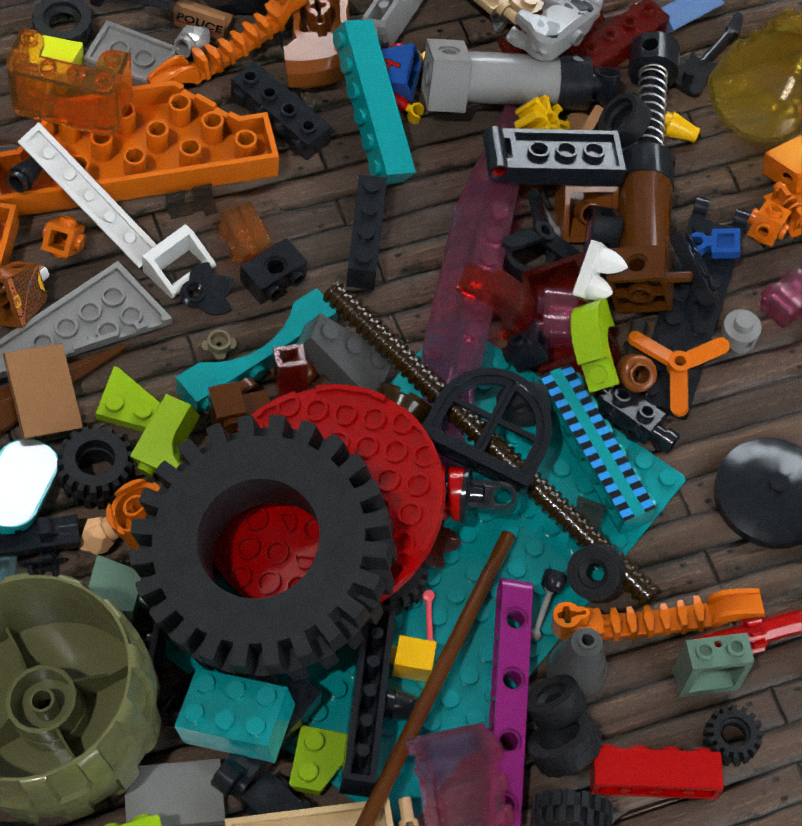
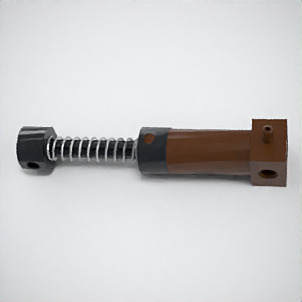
M661 31L641 33L630 43L628 76L632 82L640 87L637 92L638 98H641L650 108L651 120L638 143L636 141L634 145L626 148L623 152L626 172L622 186H619V212L624 221L618 248L609 249L619 254L626 262L628 268L621 272L607 274L606 281L613 291L611 298L616 314L673 311L674 283L693 281V273L691 271L673 272L669 259L672 192L674 191L676 157L663 144L665 132L664 117L666 116L667 87L673 84L679 75L680 45L673 36Z

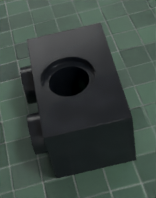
M287 238L240 266V282L260 305L268 300L276 299L281 295L282 291L290 286L300 284L307 274V260Z

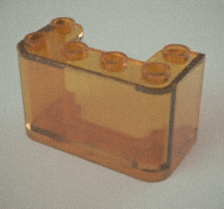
M20 27L6 61L13 110L21 116L102 136H110L117 133L121 128L133 97L131 53L119 50L105 51L98 58L95 68H90L41 56L45 45L43 35L36 30Z

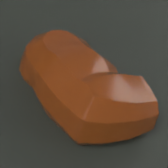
M309 0L306 5L292 13L293 41L283 46L288 88L305 90L323 89L345 79L344 73L340 69V59L337 48L333 44L332 33L343 21H350L348 0Z

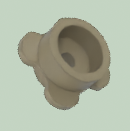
M221 329L212 331L208 335V339L202 342V349L205 352L209 351L212 353L215 359L219 361L226 359V354L237 346L236 340Z

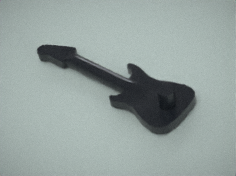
M741 13L733 14L732 20L726 26L725 32L701 58L695 55L696 51H692L689 59L679 65L678 78L672 84L676 89L695 98L702 94L708 77L719 71L723 65L722 60L717 63L712 61L733 37L738 38L743 20Z

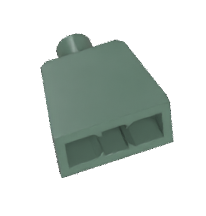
M97 555L88 588L103 600H111L131 624L135 622L138 608L150 610L137 591L135 582L140 581L141 578L136 571L129 566Z

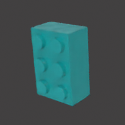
M196 668L174 727L182 741L186 744L275 763L295 707V702L288 687Z

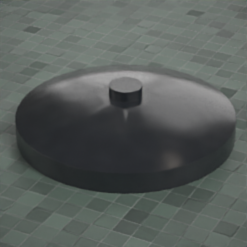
M759 438L740 444L723 459L714 481L715 504L725 523L741 538L755 545L771 549H786L802 545V447L782 439Z

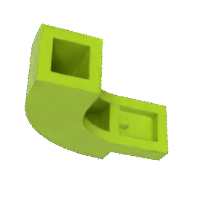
M607 298L575 307L571 314V335L578 365L582 366L589 393L620 384L608 342V328L615 325Z

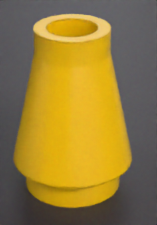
M666 111V116L664 117V136L694 143L699 135L700 128L687 121L675 111L672 113Z

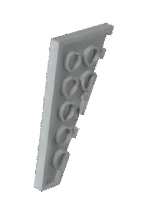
M117 261L32 317L23 328H16L0 339V379L8 377L3 359L5 352L63 343L67 358L171 325L172 317Z

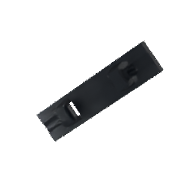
M77 514L50 518V516L40 517L24 531L20 529L15 530L14 534H0V559L81 547Z

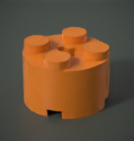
M145 479L132 480L121 486L114 493L116 498L112 505L108 503L106 508V518L109 525L133 550L139 549V544L130 533L133 518L145 519L147 515L139 502L141 493L145 487L157 492L160 489L158 484L147 482Z

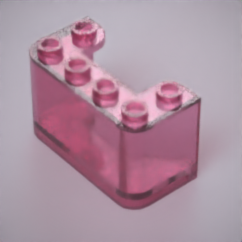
M483 722L406 739L408 754L410 756H417L415 757L416 768H414V772L419 779L425 826H510V824L515 823L512 805L506 803L505 792L510 791L506 772H501L500 761L504 760L501 741L496 740L495 733L490 732Z

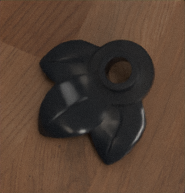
M200 263L192 268L189 281L182 285L180 299L187 307L201 308L209 315L225 314L231 310V306L225 298L233 288L234 279L224 275H212L210 263ZM197 292L199 294V297L195 299L191 298L189 296V293Z

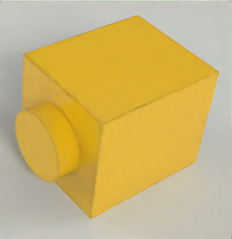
M399 635L398 646L392 645L390 664L394 665L392 676L427 682L432 672L437 642Z

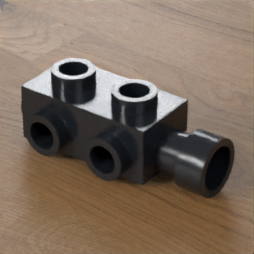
M621 383L613 386L610 390L605 388L596 401L599 404L598 411L602 418L608 420L611 426L616 425L622 429L626 438L632 442L639 441L645 445L651 439L658 444L657 447L668 454L680 437V434L673 429H666L661 425L665 416L664 412L636 393L624 388Z

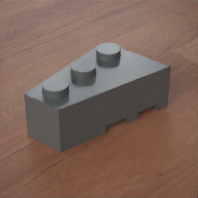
M321 313L304 325L295 348L320 375L324 374L333 384L353 385L377 391L380 383L385 382L391 366L388 364V359L381 357V352L377 353L375 351V346L371 347L367 340L362 339L359 335Z

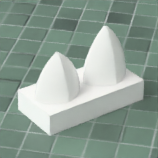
M591 240L572 295L587 303H590L591 300L596 301L609 297L613 294V291L608 282L600 277V274L621 272L628 268L626 262L619 254L607 248L603 243Z

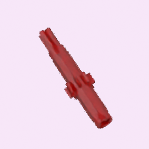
M802 609L764 619H743L737 626L707 633L693 639L747 633L752 654L766 651L765 646H768V642L802 633ZM719 642L714 643L716 647H721Z

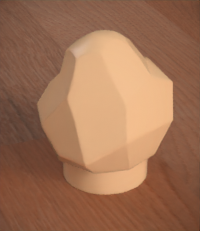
M106 517L87 519L83 533L80 536L81 547L79 549L94 555L103 554L110 549L120 536L109 525Z

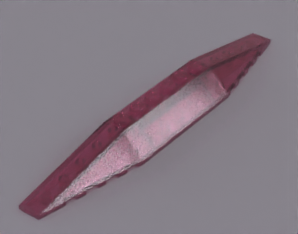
M505 105L495 126L515 128L514 122L520 119L515 114L517 107ZM484 149L453 211L422 347L423 363L429 365V370L433 369L435 371V376L439 375L442 378V383H449L467 371L481 368L506 249L501 246L503 237L509 236L519 184H506V180L496 182L489 178ZM476 387L460 395L461 399L472 404ZM427 396L422 398V399L425 400L431 407H433L434 403H431V404H430V403L427 401V399H428ZM446 415L439 430L464 441L465 435L460 433L461 429H456L454 422H448V416ZM438 454L442 465L446 466V479H448V468L450 466H458V463Z

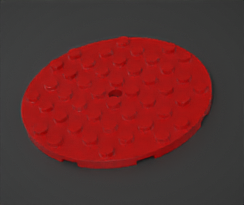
M343 384L318 385L316 389L299 393L293 391L276 398L254 412L252 416L260 428L268 427L270 415L285 416L292 429L295 430L299 429L302 420L316 424L324 439L327 440L333 433L344 441L352 457L355 454L361 457L372 479L376 481L394 525L395 532L392 533V537L397 548L398 557L397 564H391L390 568L395 581L391 595L398 591L412 578L430 553L438 536L445 509L446 488L442 463L436 447L417 418L405 407H401L379 392ZM272 502L250 507L233 518L221 532L214 549L213 560L227 582L244 598L274 596L295 585L311 567L319 545L318 521L305 510L286 503ZM382 594L379 600L380 603L390 597V595Z

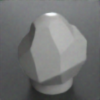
M186 25L174 41L176 52L187 58L192 56L191 49L196 47L205 54L204 45L210 43L209 29L205 26Z

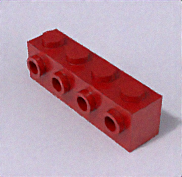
M603 744L598 756L589 764L590 795L718 799L724 789L721 752H712L709 748L681 751L678 747L668 746L661 750L648 749L647 746L635 745L627 749L617 748L613 744Z

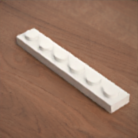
M38 122L18 141V144L119 249L140 268L142 266V255L157 244Z

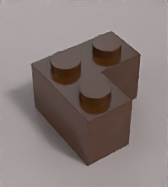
M238 381L208 387V412L211 426L220 423L228 435L238 432V417L252 415L270 402L267 390L242 395Z

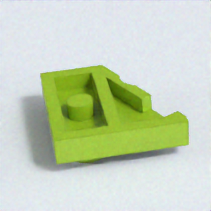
M114 366L97 408L96 419L144 432L160 402L120 368Z
M305 725L300 727L289 781L293 791L321 795L329 785L330 780L334 775H337L343 766L346 742L345 733Z

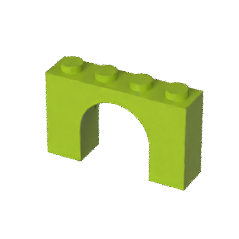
M165 394L130 455L138 465L136 468L138 471L146 476L153 477L156 474L155 470L164 460L175 468L182 463L178 446L187 440L200 417L191 404Z

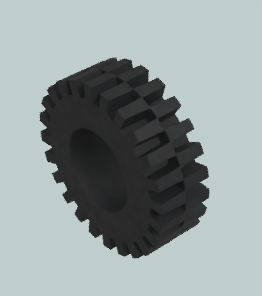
M252 415L237 418L239 432L228 435L220 423L206 428L211 443L198 449L189 438L178 446L185 460L175 468L164 460L158 466L155 473L162 486L158 492L146 487L144 488L139 502L147 513L146 518H133L130 533L139 544V549L130 550V563L141 578L140 581L135 582L140 597L149 606L151 617L178 648L185 654L191 655L200 666L209 671H214L217 668L224 674L245 678V675H253L258 681L276 684L277 674L287 673L294 681L308 678L307 666L318 661L325 669L337 664L339 660L335 651L346 643L355 650L365 640L361 632L364 624L369 621L376 625L380 620L383 609L379 600L382 594L391 596L395 582L390 570L391 564H397L398 557L397 548L392 537V533L395 532L394 525L376 481L372 479L366 464L358 454L352 457L344 441L332 433L326 440L321 435L316 424L302 420L298 430L292 429L287 418L282 415H270L267 428H260ZM264 503H286L305 510L318 521L319 545L315 559L307 573L289 589L270 597L244 598L226 592L217 586L213 573V553L217 540L227 524L244 510Z

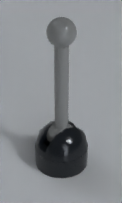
M544 570L541 586L546 595L535 627L531 630L532 641H538L541 638L540 628L552 595L561 592L566 585L567 576L558 570Z

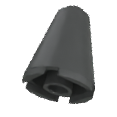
M584 627L576 630L558 644L547 658L545 667L546 677L549 678L562 674L570 675L577 681L586 699L594 696L604 686L608 673L603 641L600 634L592 628Z

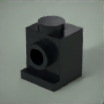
M534 322L530 324L529 330L516 333L512 337L507 338V346L502 348V353L505 361L508 364L511 363L519 373L549 361V341L537 323Z

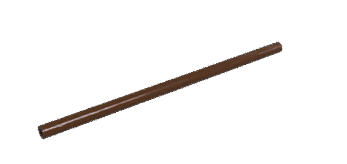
M501 532L355 826H374L515 540V536L511 532Z

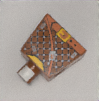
M15 261L0 268V326L23 328L47 301V293L43 282L49 277V272L44 265Z

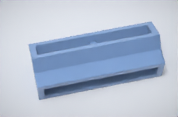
M675 0L656 10L657 23L669 34L725 3L723 0Z

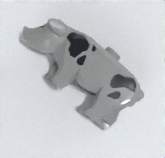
M541 0L544 2L541 9L543 11L542 15L530 13L525 8H522L517 12L515 22L523 31L513 26L506 35V40L513 46L525 50L536 60L550 61L555 59L572 45L578 46L594 21L600 17L603 0Z

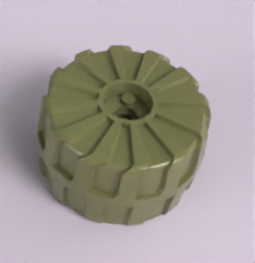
M20 573L6 576L0 581V810L6 812L18 822L38 824L40 818L59 816L72 821L94 813L95 804L110 795L116 796L124 793L138 778L140 772L137 767L144 755L155 747L161 729L162 720L157 709L161 688L151 656L142 638L131 622L111 600H103L91 591L83 581L61 574L55 577ZM51 700L49 706L39 709L40 705L46 704Z

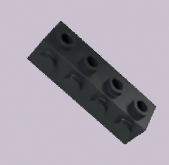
M255 61L231 78V97L234 102L245 107L251 114L268 112L273 135L287 143L293 153L299 154L307 161L330 143L332 126Z

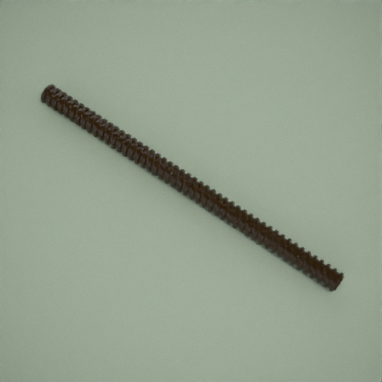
M339 281L332 284L324 293L323 301L325 303L329 302L331 309L336 308V313L343 315L342 319L345 322L349 321V326L351 328L355 327L357 334L362 333V339L369 340L368 344L371 347L375 346V351L377 353L381 352V357L388 359L389 365H395L394 369L397 372L401 371V376L403 378L407 377V382L414 384L415 390H421V396H427V401L430 404L435 403L440 392L448 383H442V378L439 375L435 376V371L433 369L429 370L427 363H421L422 358L419 356L415 357V352L413 350L409 351V346L402 344L401 338H395L396 333L393 331L389 332V327L387 325L383 326V321L376 319L375 313H369L370 308L367 306L363 307V302L356 300L357 296L350 294L349 288H343L344 283ZM452 403L446 414L448 416L447 421L450 423L454 422V427L456 429L460 428V433L467 435V440L469 442L473 441L475 446L487 421H482L480 416ZM494 433L484 452L521 469L525 459H521L522 455L519 452L517 454L514 452L515 448L513 446H508L507 440L501 439L502 435L500 433ZM540 472L535 474L526 491L528 499H534L536 501L534 505L536 507L541 506V511L543 513L547 512L549 514L548 518L550 520L554 519L557 527L562 526V532H568L570 534L569 538L571 540L575 539L577 546L585 547L589 544L601 543L615 550L617 549L615 544H610L611 540L609 538L605 539L602 537L604 535L602 531L597 532V527L589 524L590 520L588 518L584 519L582 517L583 513L581 511L578 513L575 511V505L570 506L568 504L569 500L567 498L563 499V494L555 491L556 487L554 485H548L549 480H543ZM622 551L618 552L625 565V579L622 584L625 587L624 592H630L632 594L631 598L639 601V606L646 605L659 591V586L657 584L653 586L651 578L646 579L644 577L645 573L643 571L639 572L637 570L638 566L630 563V558L625 559L623 557L624 553Z

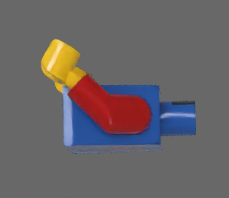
M396 43L388 48L381 49L398 110L408 112L407 119L410 123L419 124L421 120L419 115H423L424 106L421 103H413L411 105L409 101L414 100L420 70L423 71L425 51L421 54L415 43Z

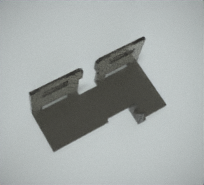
M212 183L193 187L191 189L193 201L185 202L186 190L166 194V207L171 220L192 215L199 211H203L205 217L218 213L212 196ZM208 194V196L197 198L198 196ZM181 201L180 203L170 205V203Z

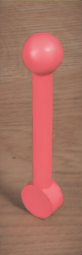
M426 590L423 592L422 600L426 604L427 640L435 641L433 639L432 602L435 595L433 591Z

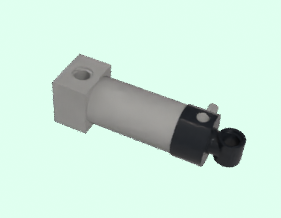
M427 38L421 92L427 111L465 113L467 103L522 106L535 97H541L544 94L550 97L551 107L558 103L563 110L586 111L591 103V98L607 103L617 97L621 72L611 67H597L594 70L592 59L589 56L559 55L550 61H539L529 54L468 51L463 40Z

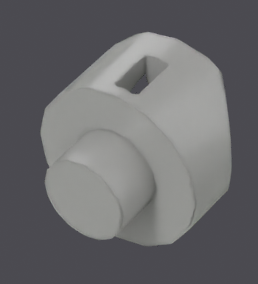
M743 309L734 310L728 313L724 319L721 334L722 337L728 340L730 348L734 352L747 353L755 347L761 334L762 325L759 318L752 312Z

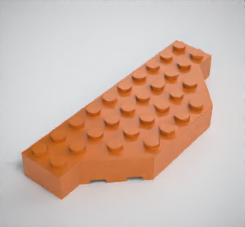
M175 80L64 96L58 102L56 110L50 116L47 115L40 123L115 202L278 176L279 155L268 112L239 116L232 111L227 113L218 108L217 103L199 93L195 95L184 89L183 84ZM21 146L17 150L0 152V202L17 205L18 217L79 207L44 170L41 171L30 190L22 193L13 190L6 180L8 170L30 155Z

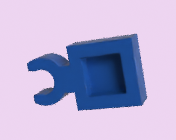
M740 228L712 229V236H706L702 232L692 233L694 242L701 243V245L697 246L701 256L706 252H712V259L740 258Z

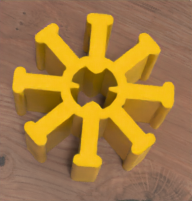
M545 94L541 97H535L515 111V114L520 118L514 122L517 129L569 130L571 127L568 120L563 121L558 117L559 113L563 111L562 107L558 103L551 107L550 97Z

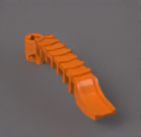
M269 0L268 3L264 4L267 15L263 16L257 12L253 14L255 23L252 25L244 21L242 23L244 30L242 33L232 30L229 32L230 41L223 38L217 39L219 46L217 49L210 44L204 45L206 56L199 48H192L194 63L190 65L183 55H175L167 59L146 77L147 83L175 80L181 84L193 83L198 85L204 79L210 80L211 76L215 73H222L225 67L230 64H236V60L243 56L247 57L250 51L262 47L261 44L267 39L271 40L274 34L284 31V26L291 14L306 5L309 0Z
M738 588L714 592L707 597V603L703 604L699 595L694 596V605L685 606L683 600H677V607L668 608L666 603H661L660 609L651 610L649 605H644L643 611L634 612L632 606L626 608V613H618L616 607L610 608V614H601L599 608L582 607L572 602H562L553 610L551 629L557 638L565 640L576 630L587 627L596 630L602 637V640H613L616 642L624 638L635 640L636 637L647 636V638H653L656 635H664L666 637L673 633H681L683 635L689 631L697 630L698 632H704V629H718L725 624L737 620L765 617L759 588Z

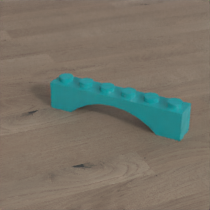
M315 288L293 303L290 316L284 327L265 346L247 356L234 360L197 363L176 377L177 394L184 402L191 404L199 415L205 411L208 412V387L235 381L240 382L247 377H252L255 381L260 380L267 371L275 366H282L289 360L290 356L297 352L295 348L304 325L321 313L337 323L338 314L336 309H331L329 307L330 303L323 301L324 295Z

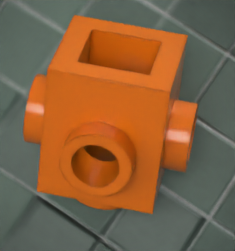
M767 199L760 210L754 208L748 219L751 227L747 235L753 237L760 244L772 247L777 239L783 240L790 227L786 222L791 211Z
M61 215L48 221L43 229L41 249L51 252V255L62 259H67L79 253L86 242V235H84L85 225L77 223L76 218L67 215Z

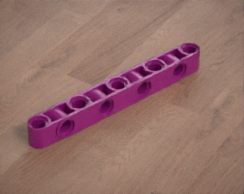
M500 578L497 588L483 826H521L533 584L528 581ZM511 618L517 621L519 628L509 626L507 619ZM503 678L513 680L516 689H510L505 686ZM499 740H508L513 750H504ZM496 802H504L509 808V814L500 813L496 808Z

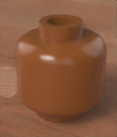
M634 353L626 355L620 359L616 366L619 382L631 392L640 393L647 391L656 381V365L650 358L644 355Z

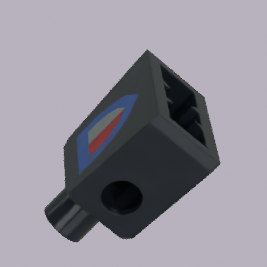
M590 205L583 246L585 255L591 240L605 242L604 245L607 248H618L624 221L618 208Z

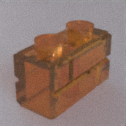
M250 201L240 204L236 208L232 207L223 210L220 213V224H217V229L221 239H227L230 244L228 249L233 262L238 261L241 266L274 246Z

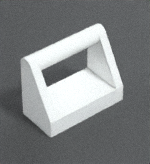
M186 224L142 255L143 272L170 298H174L180 293L182 285L189 281L190 272L171 284L162 270L188 250L202 263L209 262L212 269L216 266L213 258Z

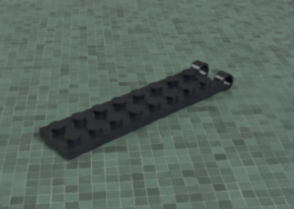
M697 195L686 229L692 237L694 232H702L706 236H712V229L740 228L741 245L751 212L737 208L731 227L705 219L711 199ZM706 252L701 257L718 290L719 300L705 307L697 299L689 282L674 283L673 311H660L651 339L673 352L678 350L686 352L711 341L736 258L712 259V252ZM677 257L673 272L684 271ZM646 354V357L650 358L656 365L657 378L654 385L647 391L634 393L650 404L655 405L665 414L676 417L670 409V374L666 370V365ZM704 363L689 369V410L686 415L676 418L687 420Z

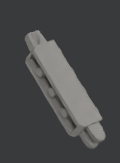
M374 0L363 15L362 20L373 19L380 47H390L394 45L423 0Z

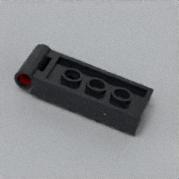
M491 126L483 131L482 136L488 176L493 181L500 182L506 180V184L622 186L626 168L618 131L501 128L499 126Z

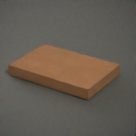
M63 343L5 352L3 359L22 439L29 440L81 431L83 425Z

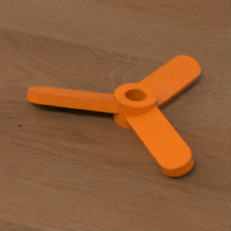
M638 331L630 332L627 338L630 345L666 365V370L670 374V409L676 417L686 415L689 410V369L727 353L730 348L728 340L724 337L716 338L686 352L680 350L673 352Z

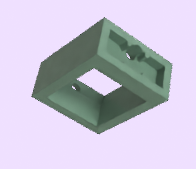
M739 633L686 640L672 668L678 697L683 698L739 690L755 662L748 634ZM719 642L721 647H716L714 643Z

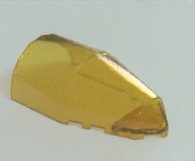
M794 8L784 9L767 20L765 27L758 31V29L754 28L750 31V37L745 40L739 38L734 41L708 77V90L712 107L722 122L741 137L761 143L782 142L799 134L802 130V10L795 12Z

